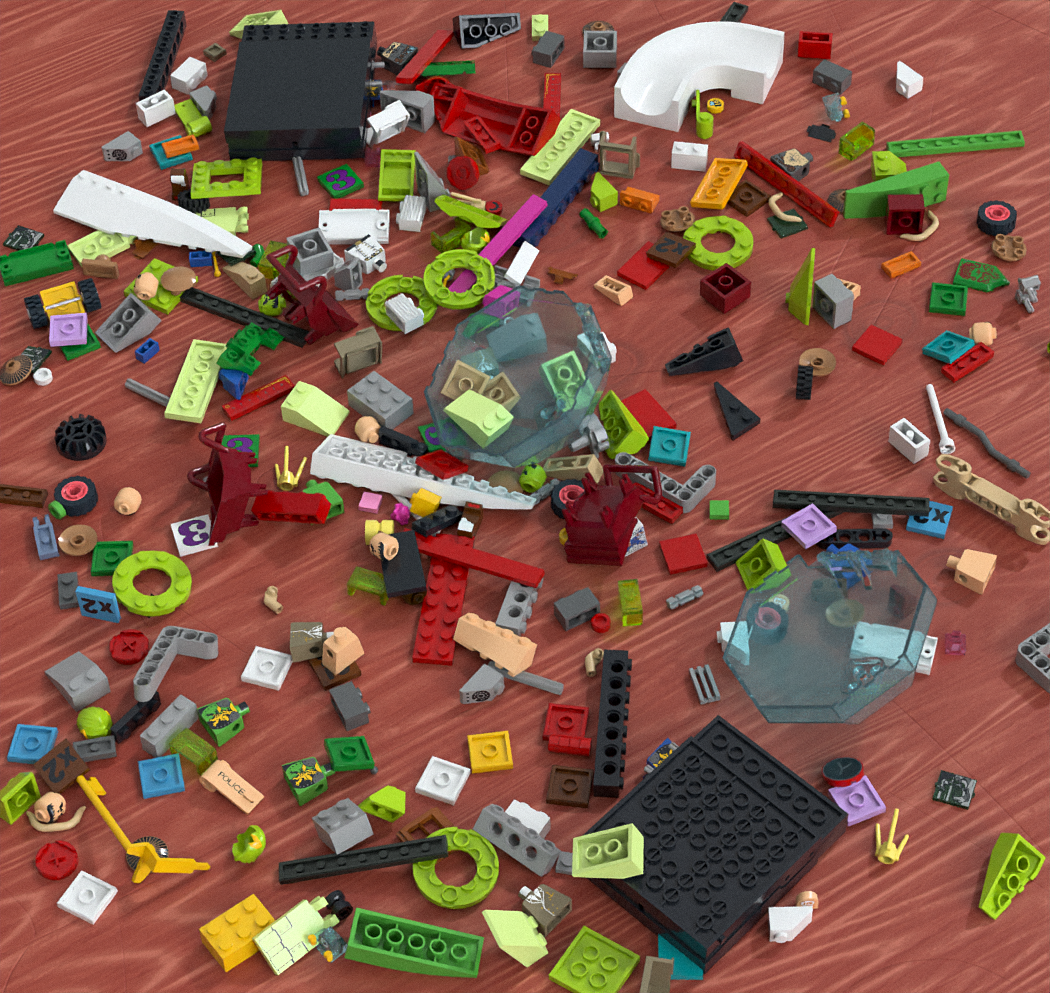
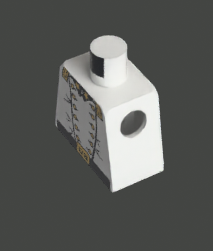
M368 234L344 250L345 262L356 257L360 258L361 271L365 274H369L375 269L383 272L387 267L385 251L371 234Z

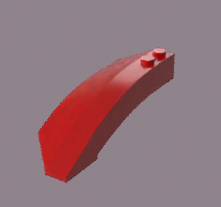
M434 82L429 94L434 98V112L443 133L477 144L464 127L463 122L479 116L500 142L501 148L498 150L535 156L555 135L561 118L552 109L512 103L469 91L460 86Z

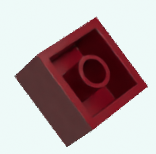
M923 194L887 195L885 213L886 235L922 234L925 212Z
M725 263L700 280V296L725 314L750 298L751 281L728 263Z

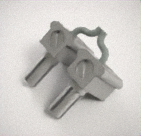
M1038 275L1018 278L1017 280L1019 289L1016 290L1015 299L1018 304L1025 305L1028 313L1034 312L1030 301L1032 303L1038 301L1036 290H1039L1041 286Z

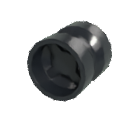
M336 890L325 898L328 903L326 907L328 910H331V915L335 914L338 920L341 921L352 913L353 907L348 901H345L346 897L342 891Z

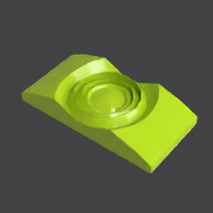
M381 149L378 201H404L406 195H414L415 150Z
M444 194L436 197L434 201L450 217L457 216L465 221L474 223L480 228H497L507 222L505 218Z

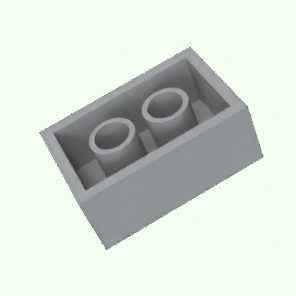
M375 371L347 390L349 406L362 416L374 417L380 426L394 429L414 414L412 398Z

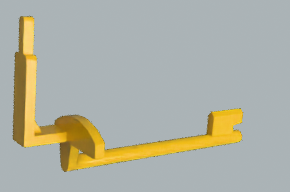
M83 775L77 777L76 781L125 851L130 855L140 856L131 879L133 883H141L150 871L155 873H193L194 870L210 869L211 866L208 863L196 862L194 859L160 858L155 852L154 846L149 842L131 844L97 796L106 794L95 777H90L87 781Z

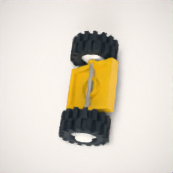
M89 278L77 282L79 293L73 281L40 291L41 299L38 294L24 298L33 329L48 325L45 313H47L50 322V316L85 313L83 305L87 313L101 309L100 298L93 279Z

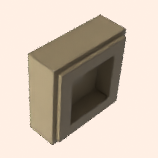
M217 43L203 50L204 55L214 62L227 54L226 49Z

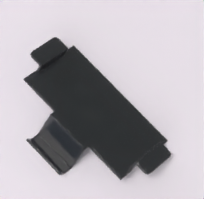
M812 124V126L807 128L808 137L827 142L835 139L837 133H835V130L829 129L830 126L825 124L820 126Z

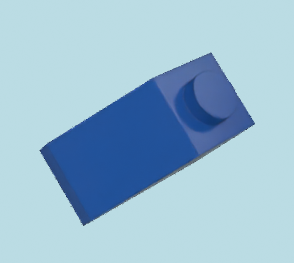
M221 369L219 379L222 380L223 388L235 399L240 400L249 375L235 369Z

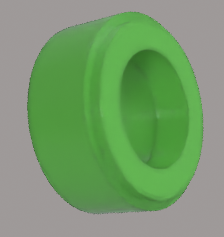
M54 500L48 505L50 513L56 519L61 520L66 516V511L59 502Z

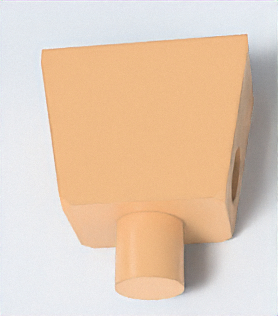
M967 549L964 551L961 559L950 555L946 566L956 570L954 580L957 583L979 594H983L995 569L997 555Z
M346 627L336 628L334 634L323 643L322 664L336 676L364 654L359 638Z

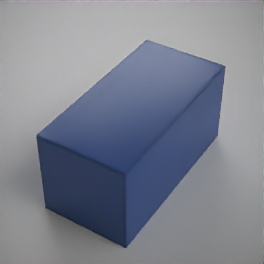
M206 251L189 252L190 267L213 266L212 253Z
M149 338L135 350L136 359L145 364L160 351L158 342Z

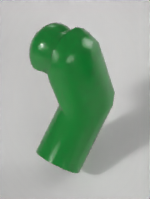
M261 244L252 246L251 251H254L255 256L250 261V264L254 267H257L266 257L264 247Z

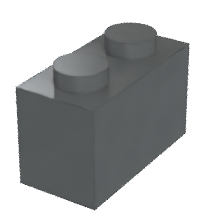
M546 31L539 38L538 44L532 49L533 63L551 68L565 49L564 35Z
M825 59L813 70L812 83L839 95L851 85L852 71Z
M589 587L578 590L574 594L554 602V616L565 631L591 620L595 614L600 613V602Z
M352 681L329 690L331 703L346 731L369 723L368 714L371 713L367 702L363 703L362 693L359 687L355 688Z

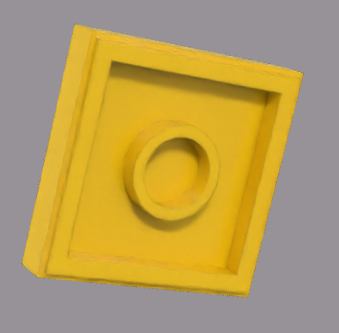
M508 731L467 735L472 774L513 769Z

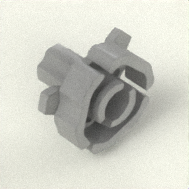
M588 412L580 416L579 421H574L575 428L578 431L565 437L571 452L587 446L591 454H594L596 458H599L598 453L608 449L610 445L604 427L593 412Z

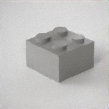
M584 31L583 68H616L617 31Z
M320 228L286 238L287 245H294L298 249V256L294 265L301 276L334 266L333 250Z
M833 274L815 281L812 308L833 329L851 321L853 292L848 290L841 280L837 279Z
M349 798L340 800L336 805L319 812L318 815L312 818L319 838L337 855L374 834L366 813Z

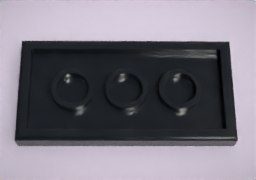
M409 530L388 534L396 538L399 545L398 552L393 559L389 561L380 559L388 598L427 591L415 531Z

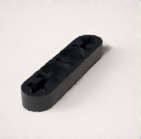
M884 528L837 529V532L826 537L827 541L823 539L816 544L821 549H827L832 544L838 549L846 544H852L858 549L887 548L892 544L893 534L890 530ZM844 536L848 537L850 540L847 542H843L839 538ZM866 536L869 540L861 541L859 537Z

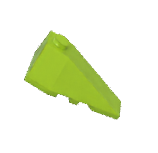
M811 248L790 286V293L786 292L785 303H789L788 311L804 325H809L815 248Z
M609 390L599 402L600 419L604 423V429L608 436L607 440L610 444L609 448L605 451L611 459H615L616 455L621 452H626L630 455L638 453L646 445L649 438L642 426L612 390Z
M1001 833L992 850L979 903V908L992 919H996L1011 904V899L1017 893H1021L1024 890V886L1029 880L1033 881L1046 859L1043 854L1021 835Z

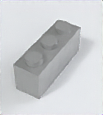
M180 694L140 735L143 750L155 758L162 757L199 719L196 704Z

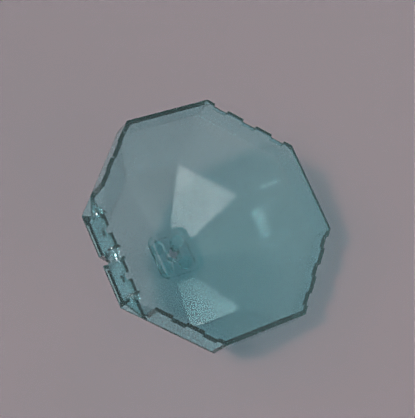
M518 285L456 325L454 329L456 333L452 341L448 342L443 352L445 356L441 364H437L432 374L434 378L430 386H426L424 390L440 445L454 457L516 468L540 463L583 436L607 385L612 361L611 353L601 333L600 325L591 304L573 302L564 291H546L544 288L536 287L530 289ZM457 360L491 376L490 380L504 372L521 397L509 412L514 418L508 430L484 449L443 411L445 407L455 401L442 394L441 391Z
M888 548L873 550V552L868 550H856V552L848 550L839 551L837 554L822 551L817 555V561L810 566L806 564L800 554H797L786 562L788 565L778 573L775 570L763 579V584L756 589L752 587L746 592L724 652L723 660L768 723L858 725L912 686L938 600L929 586L899 550L892 551ZM861 568L868 576L871 586H865Z

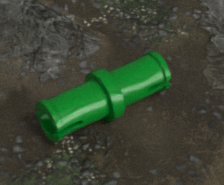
M588 208L581 210L579 216L587 223V227L593 230L600 239L604 238L608 234V230L600 223L599 218L594 217Z

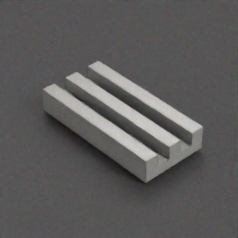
M704 665V668L698 666L695 670L689 668V675L700 705L719 701L720 694L709 665ZM703 673H706L707 679H708V681H709L710 687H711L712 692H713V695H714L713 697H712V695H711V693H710L709 687H708V685H707V682H706V679H705V676H704ZM698 674L707 698L703 697L698 680L696 678V675Z

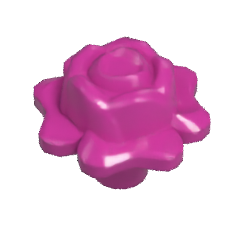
M401 502L395 504V509L391 513V519L398 521L401 525L408 524V519L411 515L410 510Z

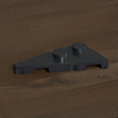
M719 382L714 383L715 394L719 399L723 417L726 419V425L730 430L732 440L737 439L760 424V417Z

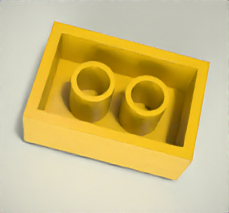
M252 894L201 927L199 932L202 943L223 970L228 972L260 951L252 938L276 920L259 899Z

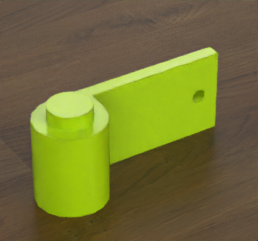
M696 90V100L692 99V107H696V135L701 139H708L713 135L714 118L708 112H700L699 90Z
M191 99L174 105L175 112L185 126L188 136L194 134L196 138L212 131L208 117H202Z

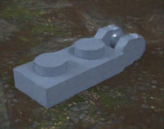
M49 514L44 515V525H40L37 517H33V530L40 561L59 556Z

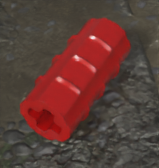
M550 734L548 752L590 757L592 738Z

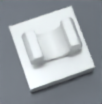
M606 132V133H607V142H608V141H609V134H608V132ZM600 133L591 134L590 142L591 146L595 145V152H598Z

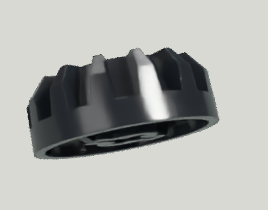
M79 414V418L75 419L73 416H70L69 422L63 420L55 430L56 436L54 439L58 452L66 459L73 461L88 460L97 456L104 449L107 442L102 422L91 415L85 418L83 414ZM70 429L71 433L67 436L66 431Z

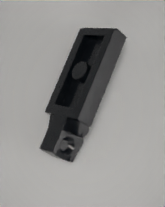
M381 426L379 429V444L406 452L409 457L412 455L422 456L428 452L429 446L423 442H419L385 426Z

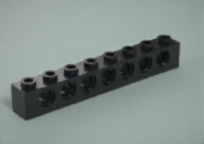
M168 10L138 95L139 101L165 90L187 27L184 11Z
M604 649L593 783L594 797L619 798V790H623L624 777H620V772H625V760H621L622 755H626V743L623 742V738H627V725H624V721H628L629 709L625 708V704H629L630 692H626V688L631 686V675L627 674L628 671H632V659H628L627 650Z

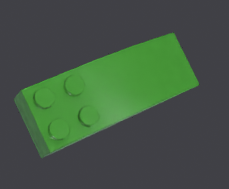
M936 162L846 190L843 217L844 219L885 216L887 195L923 194L925 207L945 201L949 174L940 162Z
M356 908L344 958L412 973L477 978L484 937Z

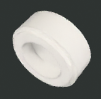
M47 368L37 369L33 374L37 385H47L53 379L51 371Z

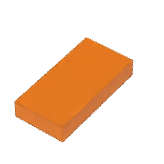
M194 134L161 143L167 158L199 149Z
M910 251L883 262L881 268L890 278H894L920 267L921 261Z

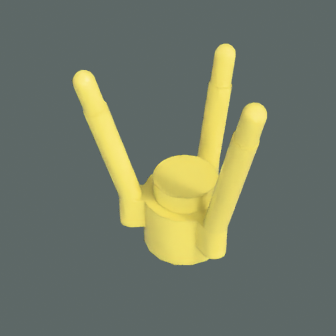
M285 446L284 472L281 475L278 464H275L277 487L283 491H290L298 486L299 477L307 461V458L304 457L294 477L293 473L288 471V446Z
M897 808L894 810L888 841L884 842L883 845H881L880 825L878 823L875 825V856L884 864H893L899 860L900 853L909 838V835L906 834L897 849L896 845L892 843L899 812Z

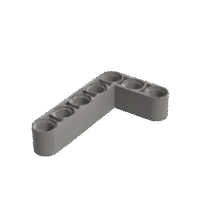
M621 452L615 457V465L649 466L626 452ZM712 465L700 467L684 485L659 471L662 496L682 506L683 513L692 511L716 485V469ZM615 472L620 478H622V474H627L633 484L637 482L654 491L651 473Z
M1050 623L1018 645L1015 659L1016 664L1048 693H1050V658L1047 655L1050 654Z
M177 626L164 627L133 679L134 698L139 702L151 700L177 654L202 659L216 658L218 656L217 635Z

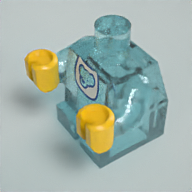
M837 92L822 97L826 114L832 121L839 122L842 117H850L847 109L841 110L842 105L847 104L844 96L840 97Z
M331 926L308 936V942L314 946L318 942L317 950L330 963L346 952L347 943Z

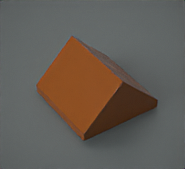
M456 136L454 138L455 155L471 157L479 168V175L488 174L490 171L481 149Z

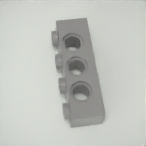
M543 578L537 588L511 581L496 620V626L502 629H509L518 636L525 634L527 618L530 619L532 615L531 606L532 603L537 601V590L542 587Z
M491 804L483 808L473 827L474 831L541 877L551 871L561 852L553 842L540 837L537 831L527 828L518 818L508 815L498 805Z

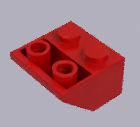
M800 31L798 57L831 59L833 33Z

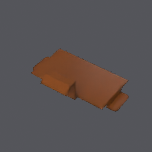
M137 237L133 241L136 244V249L132 252L135 254L134 258L138 260L141 257L144 258L158 243L154 242L153 239H146L142 243V240Z
M551 266L547 268L550 270L548 273L555 275V281L553 282L563 284L564 278L572 280L578 276V274L555 269Z

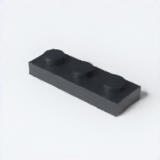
M449 505L412 522L411 529L427 537L461 521L463 512L457 509V507Z
M156 691L149 701L138 702L110 728L116 743L120 744L124 739H127L138 726L145 722L149 715L158 710L161 705L159 692Z

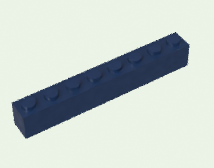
M581 148L540 197L547 201V207L513 243V246L520 248L524 241L533 247L538 246L541 238L548 233L549 228L556 223L557 218L565 212L566 207L569 203L573 202L577 193L582 191L583 186L586 182L590 181L594 172L598 171L600 166L598 154Z

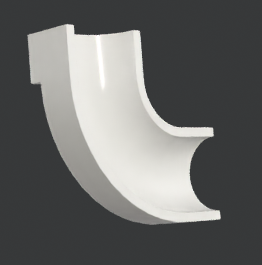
M703 22L667 31L645 43L626 64L614 86V117L678 132L689 111V102L696 96V90H699V93L716 88L731 89V97L763 104L783 63L785 32L737 22Z

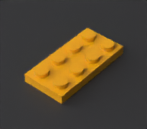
M715 158L690 201L691 207L723 210L748 166L747 160Z

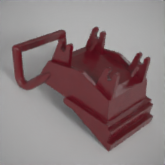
M287 245L266 256V259L280 273L278 281L266 294L271 300L282 294L285 300L292 303L282 313L287 321L291 320L295 324L304 317L307 318L308 325L312 330L304 339L309 345L323 335L328 336L339 329L344 333L352 327L355 328L359 325L326 290L328 281L325 277L317 276L306 281L293 268L298 256L296 246ZM291 252L284 268L276 258Z
M224 422L204 428L199 432V441L212 448L211 455L207 464L191 469L187 474V479L192 485L208 491L212 503L210 507L212 517L208 546H214L216 542H223L227 534L239 531L240 528L258 526L259 521L256 520L257 517L255 515L244 514L249 497L268 495L269 492L265 490L266 484L251 483V469L248 464L257 463L258 459L254 458L256 455L254 452H238L237 449L221 445L226 430V423ZM216 433L214 441L206 436ZM209 471L206 482L195 477Z
M603 465V474L606 486L597 485L589 472L585 473L586 478L581 479L585 491L576 498L573 506L570 503H566L565 507L567 509H562L568 536L564 544L568 563L622 566L633 530L638 522V519L635 518L644 502L656 505L661 501L662 486L657 466ZM611 472L651 473L655 491L654 497L645 495L639 487H635L627 474H622L623 479H619L620 486H613Z

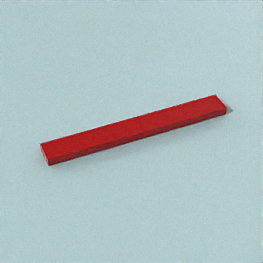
M437 30L396 76V83L412 84L453 38L454 31Z
M743 141L738 143L733 157L747 160V167L825 225L828 227L834 226L839 214L837 209Z
M415 531L418 550L421 554L533 588L538 587L545 575L544 569L431 535L424 537Z

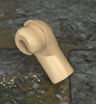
M269 586L267 591H265L264 603L275 613L279 614L283 610V606L277 602L278 589L274 586Z
M597 648L586 656L585 667L587 676L593 677L597 674L595 666L604 657L602 649Z

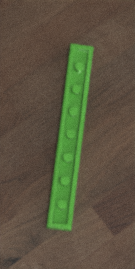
M1022 131L894 141L887 142L886 148L887 151L892 152L897 157L1023 147L1025 141Z

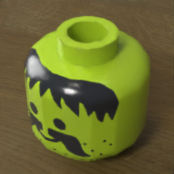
M263 294L258 301L259 310L270 317L278 316L283 313V308H286V301L281 295L271 300L267 294Z
M538 464L525 466L519 477L522 489L533 493L542 488L547 478L546 472Z

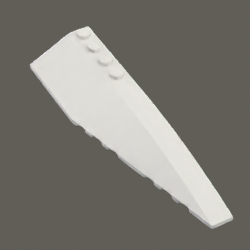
M85 170L81 171L71 180L53 210L55 214L108 234L114 235L117 232L122 233L124 237L133 235L138 236L140 240L153 239L156 243L181 247L183 244L188 245L189 249L195 250L197 247L205 248L206 252L220 251L222 255L243 258L252 250L250 244L190 211Z
M330 434L312 454L310 474L322 479H333L338 483H350L354 487L370 488V490L375 492L383 491L411 498L413 493L417 494L423 488L441 496L440 503L465 506L467 501L482 504L483 508L532 509L537 501L536 498L516 491L508 493V490L502 486L492 488L489 486L488 481L481 480V482H477L474 480V476L465 473L442 480L415 464L417 456L410 458L407 457L406 452L333 434Z

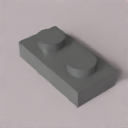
M77 572L57 574L60 610L79 607L75 592L79 586Z
M114 735L73 742L74 749L84 762L117 757Z

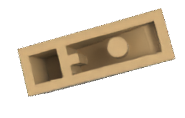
M238 260L231 265L223 267V271L252 300L267 292L265 276L256 267Z
M594 454L549 458L543 467L547 476L564 481L566 479L580 481L582 478H586L585 473L589 472L596 484H598L603 474V467Z

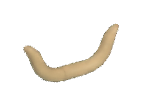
M782 192L770 197L769 206L779 219L788 222L802 221L799 217L782 213L775 201L783 196Z
M928 210L927 214L932 221V225L922 234H902L900 238L911 241L926 239L938 228V218Z
M86 806L80 807L71 820L61 823L42 824L38 822L32 812L27 811L26 814L32 827L38 831H63L75 827L80 822Z

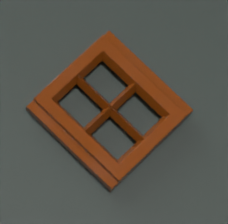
M436 806L401 828L396 833V836L401 842L415 840L410 833L417 828H420L429 836L430 833L423 824L431 819L441 829L455 826ZM457 850L448 851V856ZM440 858V859H438L437 862H436V864L439 863L440 861H442V860L445 859V858Z

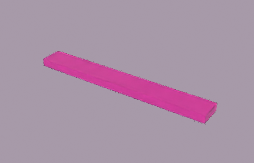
M533 194L480 252L479 256L486 257L494 266L547 207V201ZM465 269L448 289L451 292L456 291V293L469 291L477 283V277L471 270Z

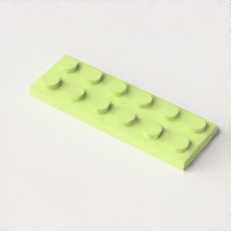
M570 109L560 121L555 135L535 156H531L522 166L520 175L550 186L578 150L591 137V134L600 126V119Z
M193 339L165 410V418L202 423L218 381L219 372L222 369L216 362L227 349L225 347L226 344Z

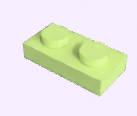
M532 15V41H539V38L548 31V15Z

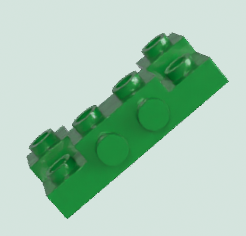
M251 322L242 331L239 329L233 338H230L225 346L227 349L220 355L216 364L225 370L235 369L252 376L253 372L261 364V362L253 357L260 345L262 344L275 350L284 337L270 327L264 331L258 325Z

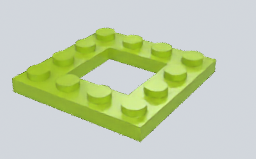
M249 158L248 160L233 159L231 161L216 160L214 162L200 161L194 163L191 199L261 194L262 159ZM244 173L243 182L230 181L229 183L214 182L210 184L211 176Z

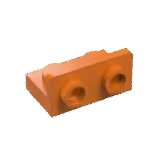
M628 186L625 191L621 190L620 205L651 214L660 200V195Z

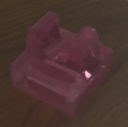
M367 148L365 167H380V148H377L376 151Z
M952 630V634L945 633V654L965 655L966 634H961L960 630Z

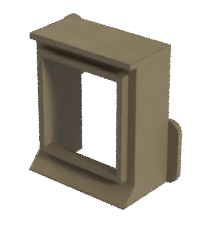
M601 131L599 173L633 179L636 168L640 166V154L636 153L637 137H633L630 146L607 142V133ZM606 150L629 154V164L606 161Z
M374 326L356 332V336L334 343L340 355V358L334 360V364L342 379L346 373L355 372L378 362L382 363V341Z
M646 956L640 993L670 992L671 974L673 975L674 970L673 957L670 960Z

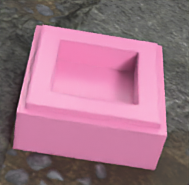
M364 492L358 506L359 510L377 514L383 500L382 495Z

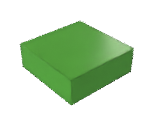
M710 500V519L729 520V501Z

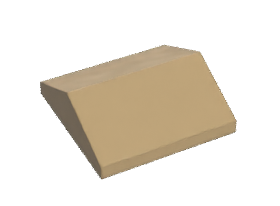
M457 360L441 393L453 400H456L469 389L483 396L491 376Z
M504 372L489 380L483 394L484 397L501 404L508 412L521 398Z

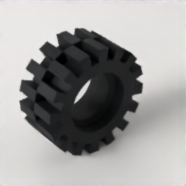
M188 189L189 191L184 190L178 194L179 207L194 214L196 212H205L210 207L209 198L191 199V189Z
M798 366L796 399L811 400L813 366Z

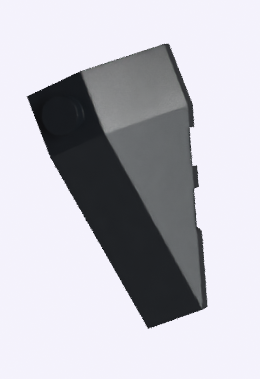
M520 13L458 15L452 18L454 36L461 49L477 48L521 29Z
M729 327L707 337L708 341L702 345L696 344L691 352L682 353L666 363L665 366L669 376L727 369L743 362Z

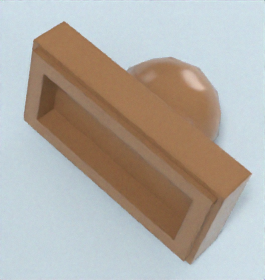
M98 255L95 260L82 259L81 264L84 275L118 279L119 270L117 262H112L107 255Z

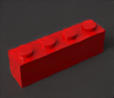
M268 490V495L256 496L251 509L253 514L262 521L325 524L331 503L322 493L308 494L305 492L291 493L289 491L275 492Z

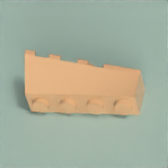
M467 613L459 618L453 640L467 649L479 651L480 657L483 659L495 661L494 666L499 669L506 668L509 670L508 674L512 677L532 665L537 644L531 642L529 638L515 635L513 631L502 629L496 626L494 622L485 621L473 613Z

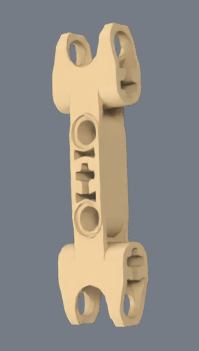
M941 454L936 459V465L941 471L933 477V481L946 494L960 500L966 497L997 517L1016 526V533L1026 540L1040 545H1046L1050 541V531L1047 529L1050 528V520L1043 521L1040 519L1041 516H1046L1050 519V511L1043 505L1032 499H1023L1021 501L984 478L978 477L971 473L970 464L960 458ZM947 460L951 462V466L944 465L941 461ZM943 477L946 478L948 481L940 482L938 479ZM1040 532L1046 535V538H1038L1036 533Z

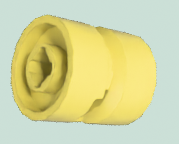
M366 520V545H369L371 538L380 533V531L386 534H393L394 520H382L381 523L377 520Z

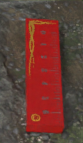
M545 73L543 108L552 109L560 117L561 73Z
M284 375L241 396L240 400L234 399L222 405V410L233 421L291 393L295 385L287 375Z

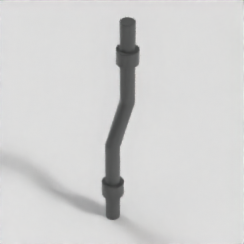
M949 408L944 410L943 414L952 419L954 424L964 427L978 436L988 453L1005 464L1007 469L1017 472L1026 479L1029 478L1031 472L1020 466V463L1015 459H1009L997 451L984 431L967 421V418L963 415L956 414Z

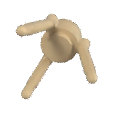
M451 192L452 196L465 199L459 201L485 210L486 201ZM457 216L453 217L454 220L461 219Z

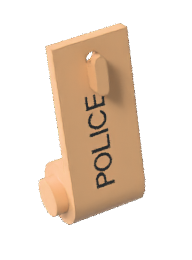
M216 760L199 778L200 783L211 792L218 790L247 815L264 798L259 791L234 772L224 760Z

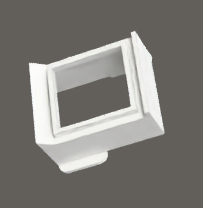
M400 100L386 106L384 111L367 118L371 126L367 131V144L371 149L374 144L401 133V131L404 132L410 115Z

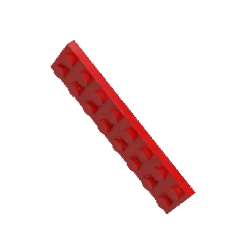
M436 533L437 538L474 548V536L473 538H468L465 536ZM435 557L431 558L426 584L427 595L423 599L412 656L413 663L453 665L457 643L453 638L458 620L462 616L470 568Z

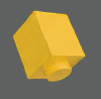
M421 488L417 494L413 493L409 503L412 504L410 512L421 517L436 512L442 497Z

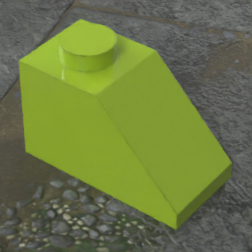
M597 172L591 187L590 202L593 207L602 212L618 204V191Z
M388 785L369 796L358 807L364 812L393 823L405 814L406 792Z

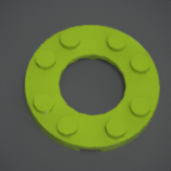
M713 216L697 220L685 231L683 236L684 239L696 243V248L687 258L695 265L714 271L725 263L736 268L745 263L753 251L751 231L742 222L727 216ZM721 231V233L726 232L735 239V245L727 252L714 253L706 250L702 246L701 240L707 233L714 234Z
M455 249L446 251L436 256V260L428 264L424 272V288L429 298L436 304L452 310L477 306L483 302L484 296L491 292L495 286V271L491 262L486 257L483 258L472 250ZM466 268L475 273L477 283L469 291L456 293V291L451 292L443 286L442 278L451 269Z
M394 275L380 280L371 287L366 300V310L369 318L381 328L402 331L386 315L384 303L387 298L393 294L404 292L417 297L419 300L417 309L420 308L424 313V324L432 319L438 304L433 302L427 295L424 288V279L417 276L409 278L403 277V275Z
M140 551L127 557L117 566L113 574L112 587L117 601L126 606L128 611L142 616H161L175 611L176 607L187 601L191 593L192 579L188 567L176 556L165 551ZM155 568L159 571H164L171 578V586L160 595L148 596L143 595L134 588L133 579L142 570Z
M448 827L430 834L426 838L446 835L448 851L460 850L468 853L474 858L477 872L474 879L468 884L455 887L445 885L437 878L435 864L438 859L413 863L414 881L422 895L430 902L448 909H463L484 900L495 887L499 873L498 856L492 844L471 829L469 831L457 829V827Z

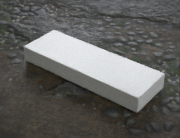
M524 241L504 278L520 285L539 250Z

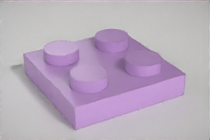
M87 313L50 316V347L87 344Z
M813 503L782 521V527L805 549L837 532V526Z
M866 775L857 783L856 780L851 782L850 786L834 787L828 790V795L832 802L849 814L847 820L848 827L886 812V806Z

